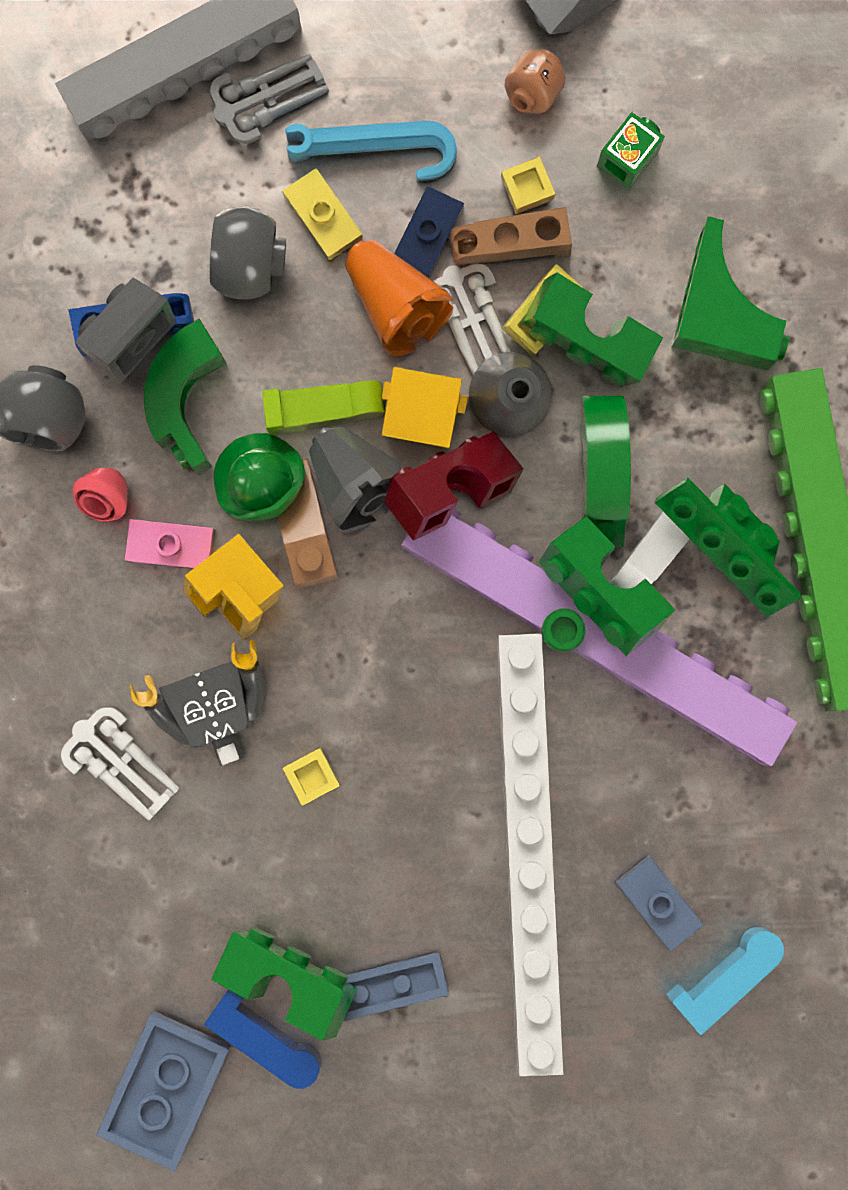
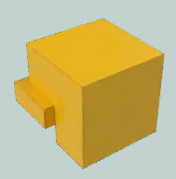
M393 367L391 381L384 382L382 399L388 401L381 436L450 448L457 413H466L469 398L467 395L460 394L463 379L409 370L402 367Z
M237 534L184 576L183 593L204 618L217 608L240 637L246 640L257 631L262 614L278 602L284 585L241 535Z

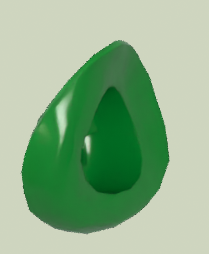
M253 433L239 437L223 450L215 464L214 487L217 501L224 511L234 519L262 521L281 516L294 502L301 490L306 475L305 467L299 453L286 441L268 433Z

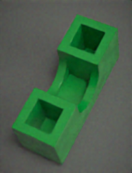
M558 272L544 279L522 321V324L531 329L530 334L542 343L552 345L554 342L567 350L565 355L575 363L583 366L590 364L602 371L600 376L610 384L623 387V385L627 386L640 382L663 337L629 316L615 321L605 338L596 336L589 330L585 322V309L593 294Z
M585 516L554 539L538 563L544 568L549 579L558 583L573 599L577 609L583 614L588 615L603 631L607 641L613 646L618 647L627 656L657 632L674 613L675 609L646 578L635 587L624 589L612 585L604 577L601 567L615 549V546Z
M251 927L247 931H233L211 980L249 1000L263 997L271 980L275 976H279L288 983L292 992V1003L285 1021L321 1041L335 1038L358 988L346 982L348 976L335 968L324 966L322 970L309 963L311 956L302 950L287 946L285 950L272 943L274 936L262 929Z

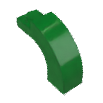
M200 318L175 333L162 346L150 366L144 388V410L154 440L163 449L176 442L177 444L171 447L176 459L183 469L191 466L198 475L213 466L188 426L186 419L187 399L193 387L202 378L227 364Z
M582 396L580 420L584 467L582 519L587 516L615 547H624L626 520H629L631 491L630 432L624 396Z

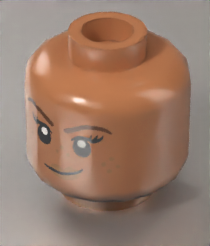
M542 49L529 50L524 52L505 78L504 87L515 109L523 113L540 114L546 112L564 88L566 77L561 61L552 52Z

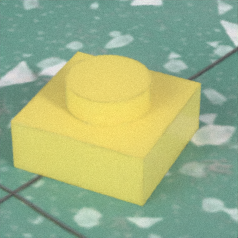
M540 157L501 171L502 182L516 214L554 200L555 192Z
M322 748L282 768L302 806L341 785Z

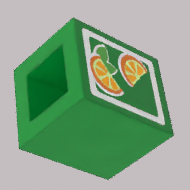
M631 112L601 150L597 166L630 189L658 154L665 136L660 133L659 127L652 120L646 117L640 118Z

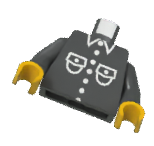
M251 639L249 644L250 653L241 654L237 651L236 643L234 642L231 648L230 662L159 688L161 694H157L153 677L146 675L144 679L149 690L137 692L134 686L130 684L131 699L136 705L144 707L156 725L178 743L183 745L190 744L192 749L212 743L220 766L242 759L244 756L236 734L253 728V720L260 715L266 689L261 668L257 661V643Z

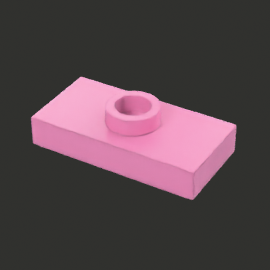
M130 519L125 561L194 569L212 555L215 529Z

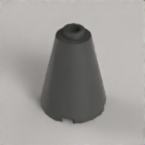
M516 352L500 353L484 361L474 373L469 387V401L474 416L483 427L504 436L521 435L537 427L547 415L552 400L551 383L546 371L533 358ZM514 383L521 388L522 398H516L512 394V385Z

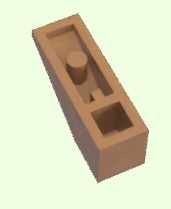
M308 458L302 459L306 475L298 496L281 516H278L293 581L299 590L339 579Z

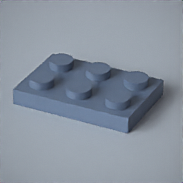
M152 1011L96 1136L175 1172L231 1045L156 1011Z

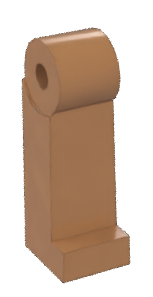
M566 207L476 221L474 224L459 226L450 231L454 264L461 267L471 264H485L488 262L554 255V258L571 256L572 241Z

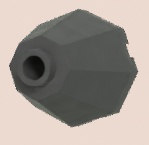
M344 426L336 428L326 427L320 430L312 439L313 444L309 449V453L327 511L343 534L367 528L377 521L371 515L376 510L383 507L385 514L390 511L384 503L391 485L390 480L403 468L397 460Z

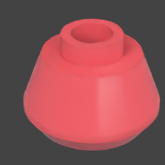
M95 468L77 479L72 486V494L76 506L88 517L101 522H109L120 519L125 514L128 486L123 476L115 469Z

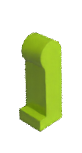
M368 380L351 384L342 383L280 391L279 388L262 390L266 429L270 435H280L379 418L385 415L384 399H382V382Z

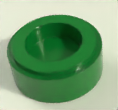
M566 608L551 612L544 619L541 627V634L545 644L557 652L574 650L582 643L586 633L582 617L577 612Z

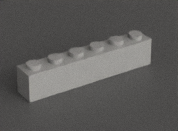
M211 0L56 82L55 85L87 142L93 138H104L110 135L116 126L129 119L142 118L151 111L153 106L165 100H175L183 96L189 87L198 82L213 80L220 76L224 69L238 61L246 62L258 55L260 49L274 42L281 43L290 39L296 33V30L301 28L298 8L293 0Z

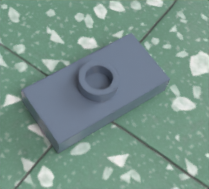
M650 856L644 858L615 881L670 952L704 926Z

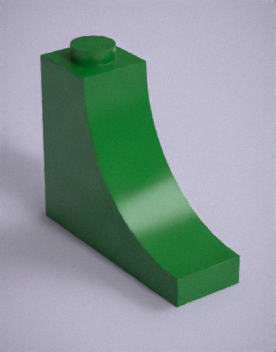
M708 216L699 233L671 347L768 371L777 362V359L783 360L786 354L789 336L784 335L787 321L764 312L742 294L729 274L723 255L722 230L724 220Z

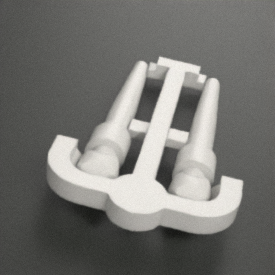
M471 264L462 269L458 266L446 268L443 276L433 281L441 287L447 286L454 289L466 318L459 321V311L456 305L449 301L454 309L447 323H449L472 375H474L478 366L463 329L471 328L485 361L493 355L479 325V322L484 320L487 321L501 352H511L492 306L494 303L490 292L484 289V286L488 288L495 286L496 281L491 270L483 264ZM469 276L471 277L468 280V286L476 294L474 300L478 309H482V312L474 314L462 286L464 278Z
M105 707L97 710L88 720L76 722L72 728L73 736L63 746L61 751L63 764L74 775L82 768L83 764H86L88 766L87 770L95 778L99 777L116 794L148 821L180 789L149 756L132 742L133 738L125 730L121 732L118 729L127 720L119 710ZM105 716H110L114 720H105L100 725V731L107 737L111 736L114 739L112 743L121 751H126L121 758L95 735V725ZM88 741L114 766L108 770V765L99 757L95 759L93 752L87 746L79 747L75 751L74 757L77 761H74L71 756L72 750L79 742ZM132 758L168 788L162 795L155 791L128 765ZM119 772L123 773L154 802L149 809L116 778Z

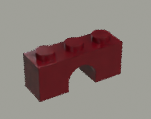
M494 431L480 438L472 436L466 439L458 448L448 453L440 451L416 468L405 467L398 471L390 480L391 485L384 503L414 541L448 523L458 503L457 498L450 489L465 492L481 508L511 493L524 468Z

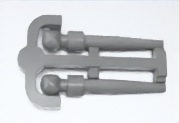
M311 54L273 68L256 77L251 78L249 76L238 81L239 85L237 86L233 85L232 78L229 72L215 78L210 86L211 98L215 105L213 112L215 121L221 126H226L230 136L241 144H249L261 138L258 128L255 127L260 126L262 128L269 125L273 119L329 92L324 77L315 60L312 59ZM304 65L309 69L274 86L268 87L267 85ZM315 81L318 88L277 105L275 97L307 82ZM222 87H225V88H223V90H222V94H223V98H224V100H225L226 102H223V100H222V98H221V96H220V94H219V91H220V89H221ZM257 88H260L261 92H258L250 97H247L255 93ZM241 95L247 97L237 103H234L239 100V96ZM267 102L269 109L264 107L254 112L255 116L253 117L247 115L238 120L240 131L234 124L236 115Z

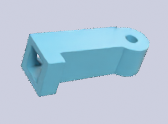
M759 926L751 927L741 936L740 946L689 992H686L678 983L666 996L696 1031L702 1035L781 962L784 947L778 936L766 928Z

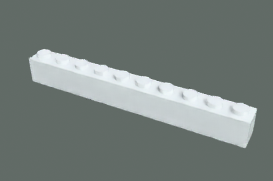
M542 634L499 635L496 638L516 1065L519 1077L563 1075Z

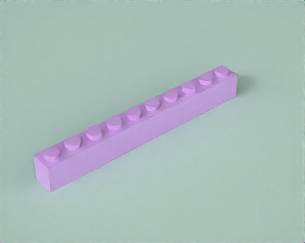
M454 509L446 525L414 541L409 535L406 536L402 543L403 550L540 632L544 619L551 612L561 608L577 612L585 623L586 633L582 643L571 651L761 765L772 767L798 723L787 716L790 709L769 697L763 702L750 694L753 689L751 685L733 675H730L728 680L713 672L716 667L714 663L696 653H693L691 658L676 650L679 643L662 632L657 631L655 636H650L629 655L625 656L618 647L613 646L607 641L603 631L588 615L583 614L577 609L573 599L558 583L550 580L543 569L531 563L533 556L514 544L509 549L494 541L497 534L477 522L471 527L459 520L458 518L461 513Z

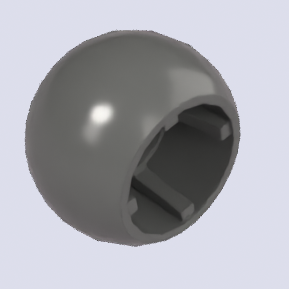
M247 206L231 207L215 215L211 238L209 272L210 285L216 291L227 297L239 300L254 299L264 296L271 291L273 276L283 277L286 239L276 238V221L270 215L259 209Z
M32 365L28 367V371H13L0 382V437L19 445L40 450H66L80 435L85 421L84 401L79 389L65 381L66 375L45 366Z

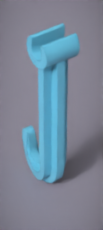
M433 121L308 129L303 124L295 123L285 129L288 142H303L299 146H287L288 158L293 162H304L310 156L433 147L441 151L442 161L437 165L418 169L416 172L417 180L428 181L441 178L450 171L456 160L457 145L454 136L447 127Z

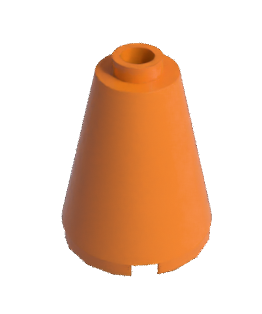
M375 240L360 241L349 250L345 268L383 347L390 355L402 356L417 350L413 343L422 337L429 342L446 325L454 309L449 301L454 300L447 290Z

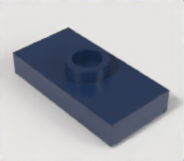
M427 186L394 254L430 278L450 238V231L454 229L464 209V203Z

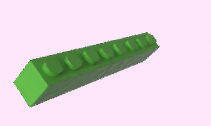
M816 368L772 376L763 385L764 390L760 391V405L763 414H769L771 430L768 431L767 435L768 447L771 455L777 456L779 471L775 474V483L779 496H784L787 508V513L783 514V525L786 536L788 538L792 537L795 554L791 555V567L794 577L801 581L803 592L799 599V609L803 620H808L811 637L807 638V651L811 662H816L819 679L815 680L816 697L820 704H824L825 711L848 710V496L823 368Z

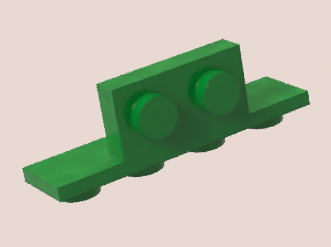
M687 477L656 498L654 503L766 617L800 599L801 593L774 566L780 543L775 531L768 524L762 523L750 510L745 499L738 494H734L725 483L712 491L709 499Z

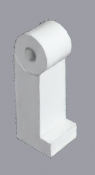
M662 511L610 583L616 587L628 589L635 587L646 578L652 584L680 552L689 538Z

